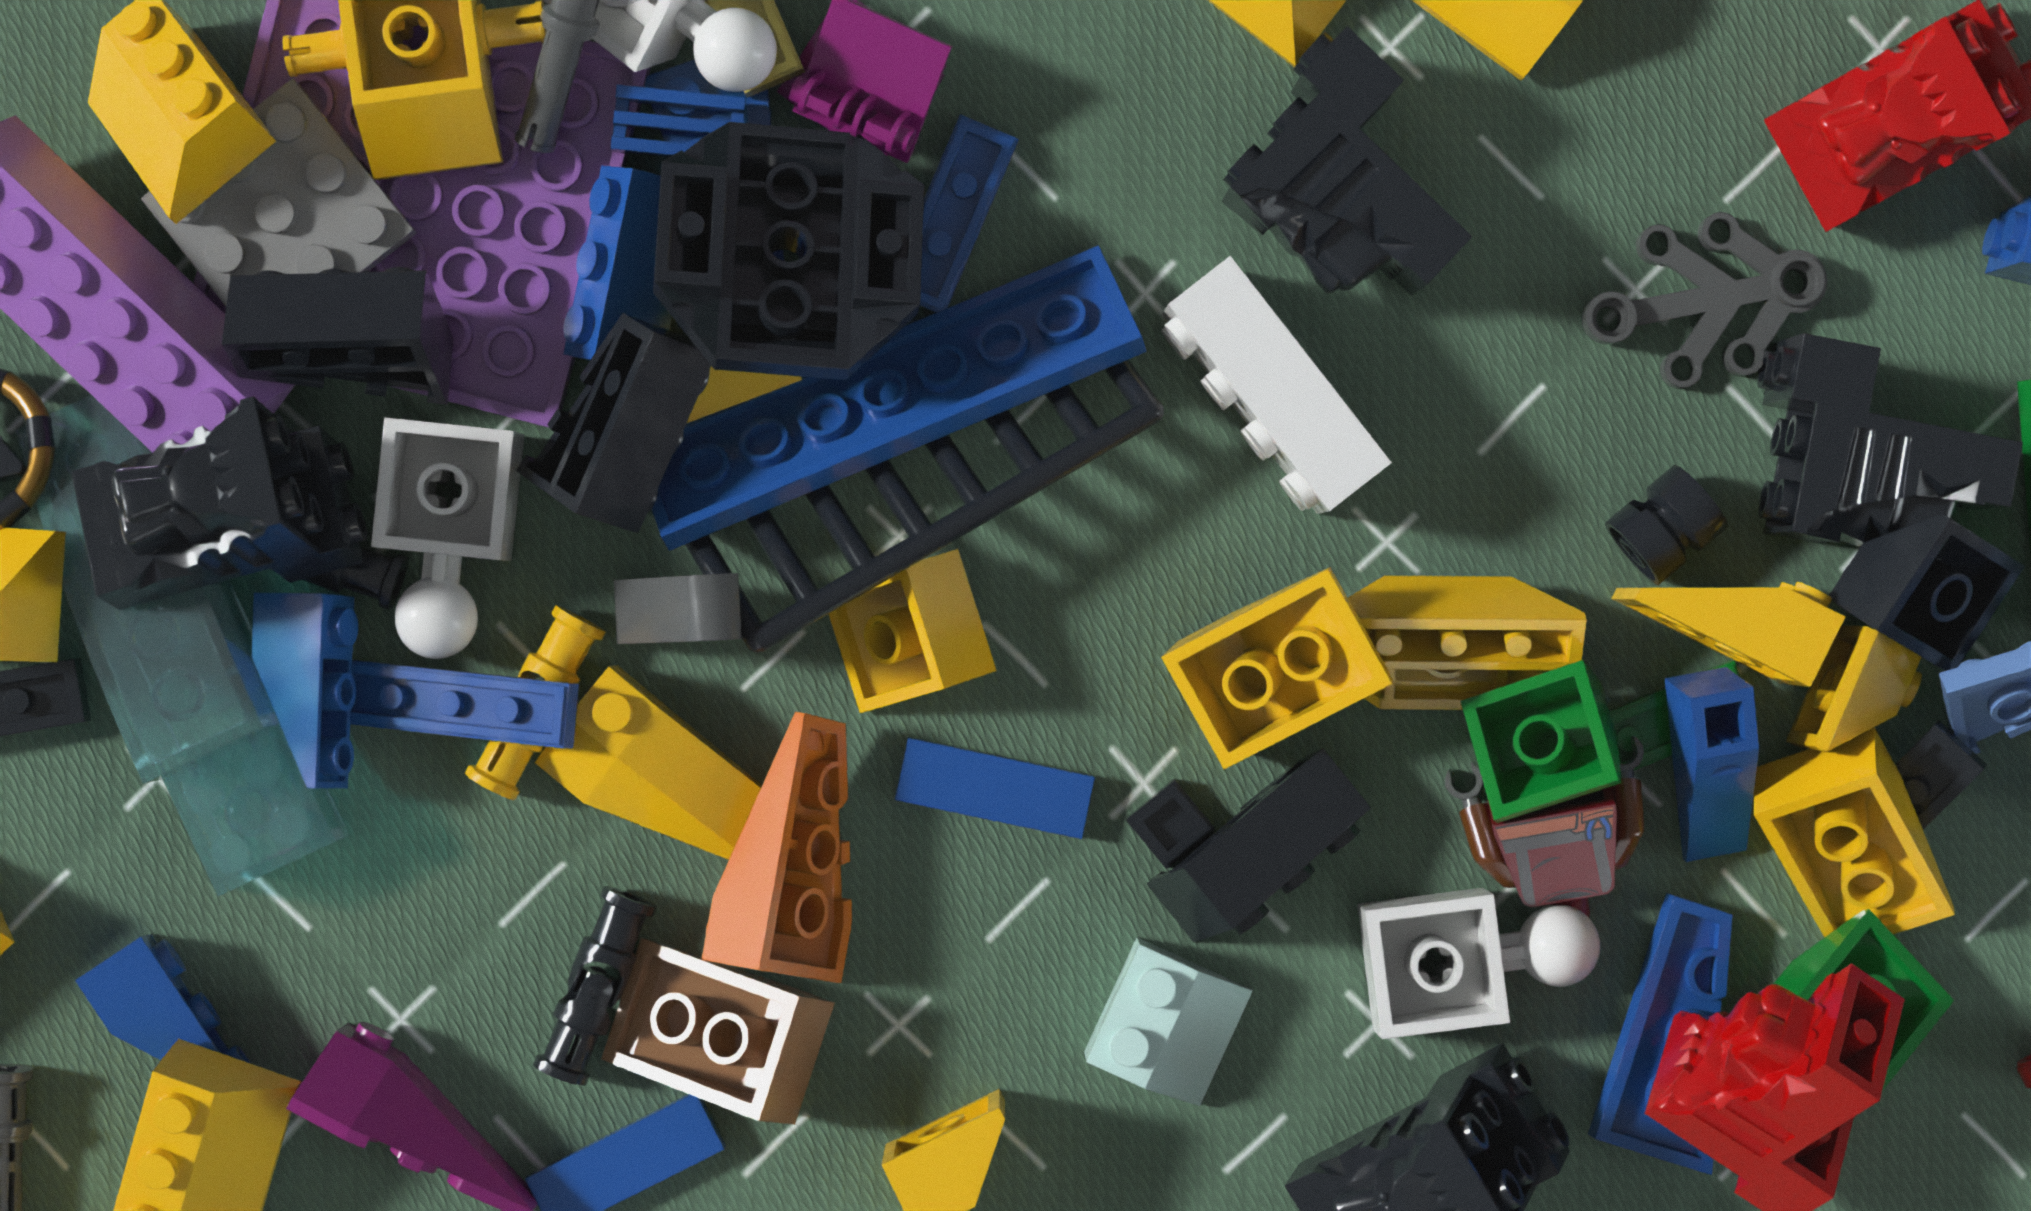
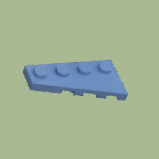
M2031 641L2021 645L2016 650L1986 659H1970L1960 663L1957 668L1939 673L1949 730L1975 754L1981 752L1977 744L1978 741L2002 730H2005L2010 739L2031 730Z

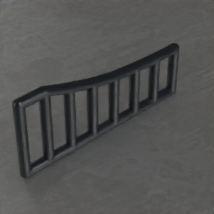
M1128 359L1104 370L1132 408L1100 427L1069 384L1044 394L1077 439L1045 459L1040 455L1009 409L984 419L1021 471L989 491L986 490L950 435L925 444L965 503L962 507L932 524L890 460L865 469L909 536L877 556L874 555L830 485L805 494L853 569L820 589L815 584L770 510L745 519L796 603L762 622L739 585L743 642L752 652L761 653L1157 424L1164 416L1163 405ZM710 535L685 544L703 575L732 573Z

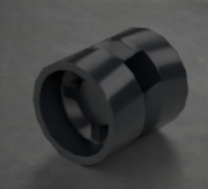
M1673 465L1647 487V501L1644 503L1636 500L1630 501L1605 523L1608 533L1625 556L1646 578L1658 586L1687 562L1686 550L1688 548L1701 551L1729 527L1725 516L1710 495L1689 473L1677 465Z

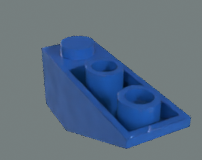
M254 593L251 657L307 788H348V773L351 771L354 762V749L350 741V711L356 699V684L351 673L353 644L358 636V618L354 612V597L323 593Z
M1727 667L1665 678L1683 860L1689 862L1746 851L1759 754L1754 688Z
M151 934L141 936L75 980L112 1035L159 1060H162L179 1038L251 1064L239 1046L234 1045L230 1049L227 1048L215 1030V1027L221 1024L218 1013L202 992L192 996L179 974L186 970L185 965L166 939L157 943Z

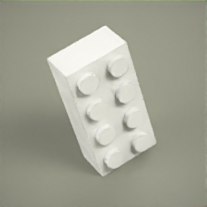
M1231 256L1167 305L1162 316L1168 323L1164 325L1165 327L1161 332L1183 360H1186L1192 354L1208 373L1200 380L1206 391L1223 411L1230 405H1233L1247 423L1240 430L1241 435L1262 461L1271 456L1276 460L1286 473V476L1279 483L1301 511L1306 508L1309 510L1311 507L1317 514L1331 511L1392 463Z

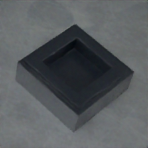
M1172 779L1125 818L1166 869L1215 829L1175 779Z

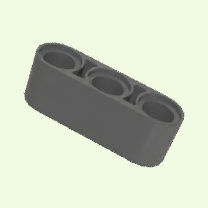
M739 573L614 580L617 644L742 639Z

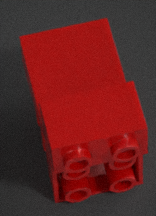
M1976 0L1764 119L1767 128L1825 232L1908 186L1914 185L1932 172L1953 164L1965 154L1973 150L1977 151L2007 136L2018 125L2031 119V59L2021 64L2009 41L2019 35L2001 3L1990 8L1986 0Z
M1851 963L1837 974L1831 973L1808 1000L1778 984H1770L1758 994L1753 992L1745 994L1730 1013L1720 1011L1708 1017L1681 1010L1673 1017L1644 1114L1737 1174L1739 1177L1734 1193L1761 1211H1813L1834 1198L1854 1117L1880 1101L1905 999Z

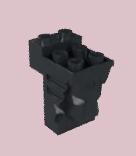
M1348 26L1335 39L1325 31L1299 58L1300 62L1293 69L1300 76L1291 91L1297 99L1273 123V127L1267 133L1274 141L1264 152L1254 143L1229 169L1228 175L1223 180L1230 188L1222 202L1262 236L1270 229L1288 254L1299 257L1305 263L1316 283L1326 293H1333L1337 290H1351L1380 269L1390 280L1395 279L1412 296L1426 286L1472 236L1361 130L1390 99L1404 80Z
M1806 333L1775 342L1773 351L1766 350L1764 353L1763 365L1758 371L1757 386L1758 388L1765 389L1762 405L1787 409L1785 419L1778 418L1771 437L1770 454L1778 458L1773 482H1765L1759 499L1758 516L1759 518L1766 519L1763 534L1817 543H1833L1842 540L1856 546H1861L1865 542L1941 513L1952 519L1956 507L1971 510L2011 507L2023 442L1869 413L1881 348Z
M254 396L241 399L239 405L225 415V419L212 431L204 426L195 428L192 438L184 444H179L170 439L161 443L153 453L136 455L119 464L101 461L95 463V465L71 471L95 594L118 610L266 569H272L286 581L292 583L364 563L360 541L367 540V528L359 505L356 502L351 503L346 481L354 479V469L346 445L343 442L338 443L319 425L293 432L285 425L280 414H273Z
M1501 1043L1440 1075L1426 1098L1301 1162L1285 1184V1188L1300 1211H1524L1536 1186L1560 1173L1570 1152L1568 1148L1569 1137L1557 1115L1553 1112L1546 1113L1534 1093L1535 1082L1528 1067L1520 1058L1516 1057L1513 1059L1505 1045Z

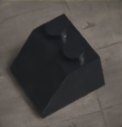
M1941 513L1863 543L1829 596L1832 598V602L1869 626L1947 671L1957 668L1963 661L2025 566Z

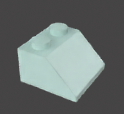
M1137 937L1084 1051L1086 1062L1144 1089L1200 1106L1253 990Z

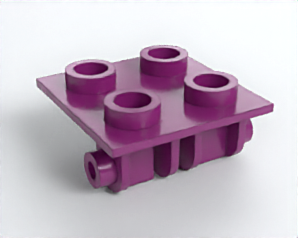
M832 0L804 78L798 76L791 88L789 100L795 102L792 111L835 131L849 132L850 135L856 138L860 134L883 153L909 163L953 46L852 0Z

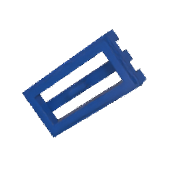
M616 84L611 151L671 157L681 150L685 152L694 145L626 137L627 126L710 134L728 123V121L629 112V102L732 112L731 122L744 123L746 98Z

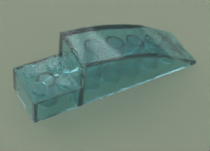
M92 395L49 414L52 419L56 449L48 482L36 504L44 530L66 532L62 585L97 678L142 783L145 784L163 779L217 896L236 890L349 837L350 835L328 788H307L252 660V627L229 580L122 610L116 609L96 596L71 471L95 465V463L101 461L119 464L136 455L152 452ZM26 426L15 430L25 466L27 467L30 452Z

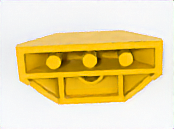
M1383 576L1348 597L1394 680L1391 685L1364 698L1379 709L1463 710L1461 700L1582 660L1587 622L1585 612L1512 576Z

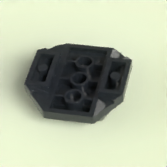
M728 122L703 137L685 152L681 150L662 161L653 293L714 370L847 380L918 313L921 299L924 184L906 170L902 172L881 150L860 134L856 138L850 135L849 132ZM777 250H789L796 253L801 259L794 262H785L776 258L772 253Z

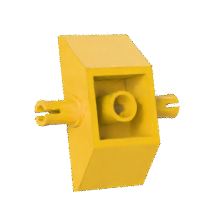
M338 0L341 18L340 30L283 36V50L290 53V56H284L290 77L306 73L347 69L352 105L372 176L375 180L503 163L489 55H492L493 48L535 42L543 43L546 29L542 26L540 18L544 6L543 0L535 1L532 4L486 10L484 4H481V0ZM420 25L428 34V38L422 43V47L412 51L407 45L403 44V40L412 38L414 34L413 27Z

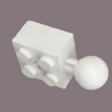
M543 0L547 4H551V0ZM600 0L595 18L599 21L600 25L597 34L592 39L634 72L676 58L686 37L694 42V59L700 73L709 83L725 91L741 92L756 87L768 77L775 64L777 46L774 34L766 21L750 10L726 8L716 11L705 3V0Z
M384 417L371 547L424 552L421 580L415 582L404 591L395 610V626L400 639L405 646L420 656L431 659L453 656L470 643L476 632L478 624L476 604L471 594L459 584L462 556L504 561L512 560L520 473L516 469L522 462L524 434L510 430ZM450 473H454L455 483L462 485V493L460 497L454 498L451 507L447 508L446 498L436 495L437 483H447Z
M1484 888L1357 904L1373 1030L1381 1039L1510 1023L1504 972L1526 969L1534 979L1543 984L1565 987L1576 984L1586 978L1597 964L1600 954V938L1593 922L1580 910L1567 905L1543 907L1527 918L1520 931L1499 934L1494 894ZM1434 948L1441 955L1447 956L1446 963L1437 965L1436 976L1429 977L1425 970L1418 967L1419 960L1425 958L1426 951Z

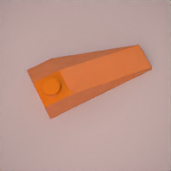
M794 713L714 892L701 960L842 983L852 926V899L842 898L841 865L850 862V841L840 840L839 809L848 800L846 723L807 713Z

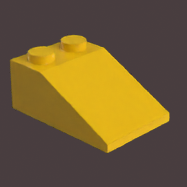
M1331 567L1203 627L1177 641L1161 657L1223 769L1264 750L1394 682Z
M1781 582L1779 587L1616 588L1611 598L1780 684L1811 687L1845 619V616L1828 608L1832 601L1829 595L1801 582H1796L1795 586Z
M1875 727L1828 752L1808 749L1757 767L1754 787V816L1824 937L1866 909H1870L1892 934L1955 915L1954 905L1905 784Z

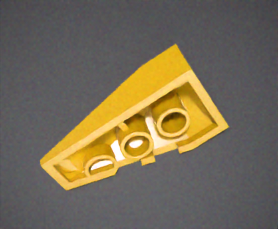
M618 665L609 666L577 704L573 748L545 747L535 761V764L582 803L728 860L762 787L757 780Z

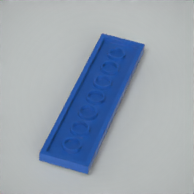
M1099 245L904 326L847 380L801 377V381L687 423L684 428L682 443L672 455L658 487L657 499L652 508L661 538L668 550L671 551L1147 352L1142 335Z

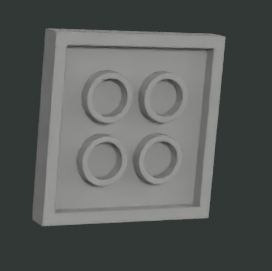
M293 78L253 109L276 142L179 223L175 224L169 219L150 191L141 198L225 305H227L230 275H254L265 270L278 271L284 274L320 273L326 269L369 272L417 234L416 230L378 182L373 179L370 172L309 95Z

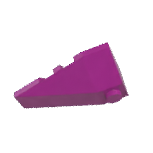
M360 1021L357 1027L347 1023L334 1033L286 1108L339 1138L363 1149L368 1141L382 1142L391 1146L390 1151L399 1158V1165L417 1173L420 1170L436 1173L438 1168L449 1172L447 1182L453 1188L499 1210L535 1211L538 1205L528 1184L404 1052L391 1046L394 1038L386 1031L370 1023Z

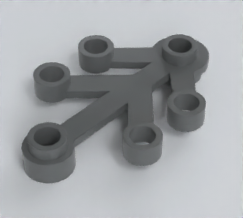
M1717 212L1706 217L1700 223L1698 228L1700 244L1710 252H1723L1727 250L1760 274V276L1735 280L1678 242L1677 236L1671 228L1660 224L1653 225L1643 230L1636 240L1638 256L1648 264L1657 265L1663 263L1699 288L1633 301L1619 292H1605L1592 298L1586 304L1582 313V325L1586 334L1595 342L1614 344L1626 339L1633 332L1635 326L1704 313L1680 350L1668 354L1660 366V374L1663 381L1672 388L1682 389L1694 385L1700 379L1703 361L1741 305L1766 301L1745 337L1728 343L1722 353L1723 365L1729 373L1740 377L1751 375L1762 367L1764 351L1789 313L1806 312L1814 308L1824 297L1828 279L1821 261L1813 254L1804 250H1789L1778 255L1741 230L1738 221L1732 215L1725 212ZM1713 221L1723 222L1728 227L1729 237L1724 244L1714 242L1709 236V227ZM1657 233L1665 238L1667 250L1663 256H1655L1648 251L1646 241L1650 234ZM1788 271L1799 273L1803 279V288L1798 294H1792L1784 287L1783 278ZM1601 308H1610L1617 315V325L1612 331H1605L1597 324L1596 315ZM1739 345L1747 346L1753 353V363L1747 369L1739 367L1733 359V353ZM1677 357L1685 358L1691 365V375L1686 381H1680L1672 375L1671 365Z

